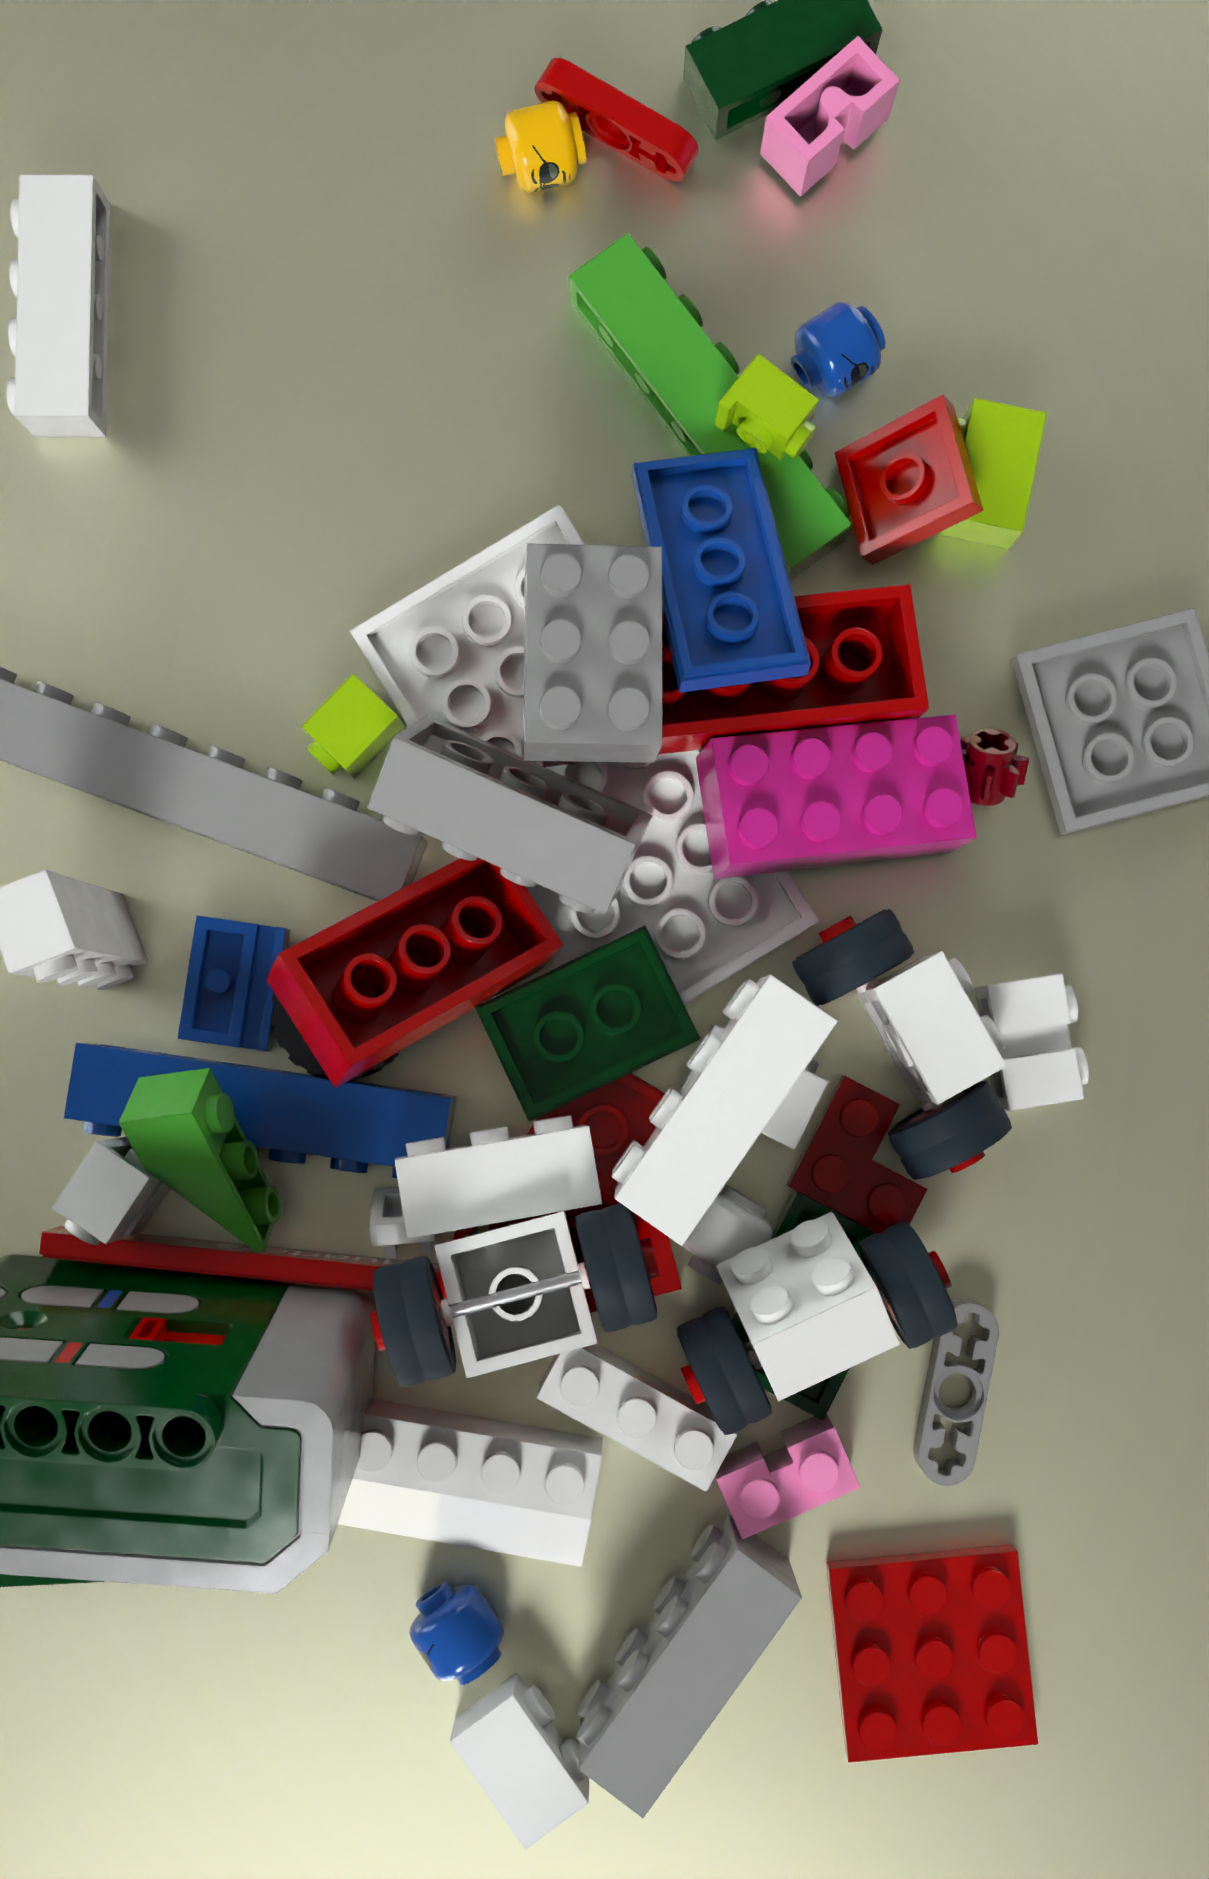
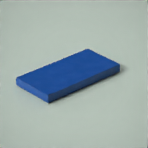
M749 448L633 463L632 481L646 544L651 547H662V617L679 693L808 675L811 661L757 449Z

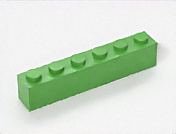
M627 233L569 275L570 302L688 456L750 448L739 437L736 431L737 426L733 423L730 424L725 432L714 425L719 401L739 378L737 374H739L740 370L734 356L723 343L718 342L715 345L701 328L703 321L696 306L686 295L676 296L665 281L666 272L661 261L649 247L646 246L641 250L630 234ZM805 448L795 459L787 453L782 460H779L769 451L765 454L757 452L790 581L843 543L852 525L848 520L850 517L849 508L842 496L831 486L825 489L811 472L813 463Z

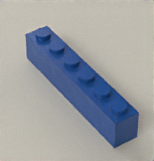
M98 1043L75 1044L64 1118L84 1121V1133L121 1137L122 1128L118 1122L139 1077L211 1068L222 1092L228 1094L232 1100L235 1117L246 1139L252 1141L256 1147L269 1148V1160L305 1164L307 1154L331 1157V1169L354 1173H367L368 1163L392 1166V1177L397 1179L394 1159L407 1156L406 1143L444 1137L446 1149L450 1145L457 1096L351 1080L334 1088L329 1078L315 1077L310 1074Z

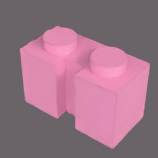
M857 36L766 116L760 155L801 197L836 166L842 140L854 150L889 119L900 80L864 41Z
M827 1414L824 1420L813 1416L780 1431L786 1446L763 1456L758 1442H755L726 1455L715 1477L742 1540L861 1487L836 1429Z

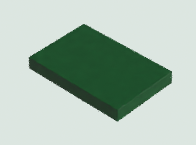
M646 925L475 1007L529 1122L701 1039Z

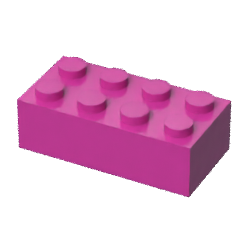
M956 714L711 738L696 757L713 879L951 853L977 837Z

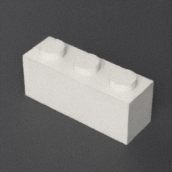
M571 1115L533 1121L535 1133L510 1138L508 1126L470 1132L471 1145L446 1149L444 1137L406 1143L407 1156L396 1157L394 1160L407 1239L602 1204L589 1126L573 1127Z
M598 1344L554 1355L539 1383L537 1399L705 1492L708 1491L737 1436V1432L724 1435L707 1404L700 1403L696 1405L691 1395Z

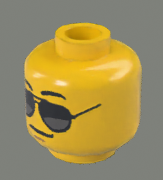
M547 101L509 111L504 121L505 135L494 138L502 176L514 174L517 185L526 193L570 184L577 177L578 165L586 163L585 145L577 113L567 114L564 106L557 101Z

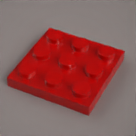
M1012 1544L826 1562L844 1747L848 1763L1038 1744L1018 1551Z

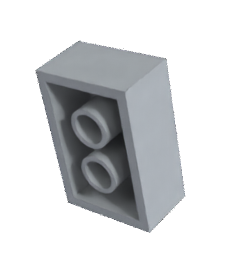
M527 543L525 562L523 761L655 763L662 747V547Z

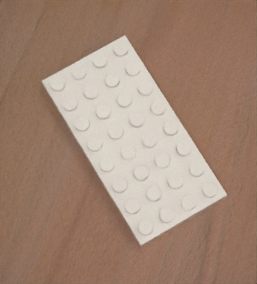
M560 504L350 630V633L408 727L428 715L523 758L525 562L527 543L585 545ZM702 750L658 754L655 763L586 762L545 767L653 815L618 893L606 914L594 910L593 913L574 910L559 900V893L539 884L533 887L525 886L563 943V946L551 958L556 968L646 925L683 1003L686 1004L818 923L819 920L789 871L713 879L696 765V757ZM531 761L540 766H543L542 761Z

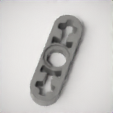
M957 1299L952 1301L958 1323L965 1322L967 1314L973 1313V1321L983 1327L981 1336H970L966 1349V1355L971 1360H978L977 1367L974 1369L958 1360L945 1361L947 1352H951L958 1357L960 1356L962 1338L955 1332L951 1331L934 1338L913 1446L915 1461L926 1477L932 1482L944 1486L956 1485L964 1481L974 1468L999 1337V1327L994 1315L986 1307L971 1299ZM952 1374L967 1376L973 1387L970 1400L959 1408H949L943 1405L939 1398V1388L942 1381ZM936 1414L951 1422H967L964 1430L952 1425L950 1444L960 1454L958 1459H947L944 1468H938L936 1460L928 1454L931 1447L940 1448L944 1441L946 1428L941 1422H933Z

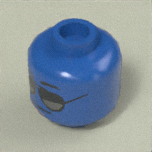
M835 303L804 323L796 331L795 350L797 354L791 357L793 371L806 389L811 390L816 387L827 396L838 397L873 375L879 369L881 351L885 348L886 344L884 334L876 318L864 306L855 308L848 303Z
M443 1581L426 1592L416 1602L415 1605L420 1614L413 1621L409 1634L413 1644L438 1680L452 1681L457 1679L460 1685L468 1684L484 1674L500 1658L502 1653L498 1646L504 1636L503 1626L475 1585L463 1584L451 1588L447 1581Z

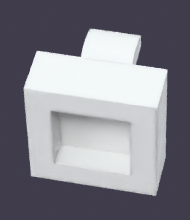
M399 1187L374 1189L369 1221L372 1246H383L387 1258L396 1259L398 1244L419 1243L421 1256H429L432 1242L436 1241V1234L407 1239Z

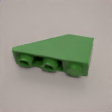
M211 1068L139 1077L118 1123L145 1170L256 1252L265 1251L273 1226L279 1221L281 1216L280 1195L276 1187L269 1184L258 1162L256 1147L252 1141L246 1139L235 1117L232 1100L228 1094L222 1092Z

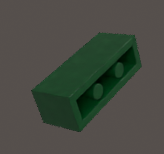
M765 0L750 9L745 17L723 28L719 26L709 27L700 32L690 44L686 45L683 80L714 139L717 140L770 114L857 36L876 54L883 28L868 0H778L776 2L774 0Z

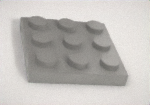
M1195 608L1020 653L1011 659L1060 835L1209 796V654Z

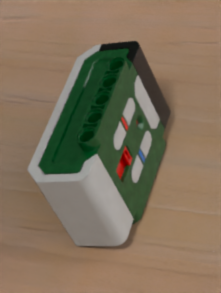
M2 1256L0 1258V1574L277 1594L329 1551L359 1461L364 1414L373 1400L375 1338L370 1313L375 1311L369 1299L361 1293L351 1290L298 1286L287 1287L280 1281L37 1256Z

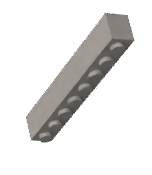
M0 667V761L374 901H379L413 883L428 842L419 834H406L389 827L382 820L384 815H381L378 820L357 812L360 804L358 800L330 789H325L322 798L299 790L302 784L301 779L274 768L267 767L264 777L242 769L245 759L229 751L210 746L207 755L185 748L188 738L177 732L152 724L151 730L147 734L129 727L128 723L131 717L125 713L99 703H95L92 712H88L71 705L74 697L72 694L49 684L38 681L34 691L14 684L17 674Z

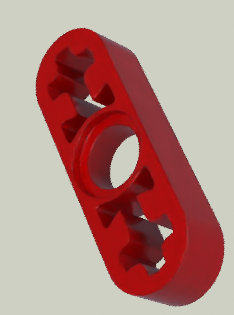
M551 59L534 87L535 94L541 103L557 101L564 106L567 114L576 112L583 132L664 179L674 182L682 181L699 154V146L696 140L683 127L566 59Z

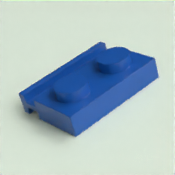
M196 916L177 1039L271 1052L275 1026L271 1024L270 1015L274 1014V1002H271L274 991L266 979L278 953L286 950L288 947L290 930L281 927Z

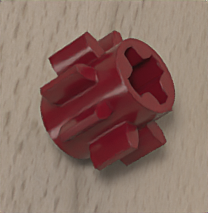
M993 728L975 730L970 734L969 738L961 737L960 742L971 803L981 806H992L1001 803L1005 797L1014 798L1017 785H1024L1029 764L1028 757L1016 755L1019 744L1014 737L1005 731Z

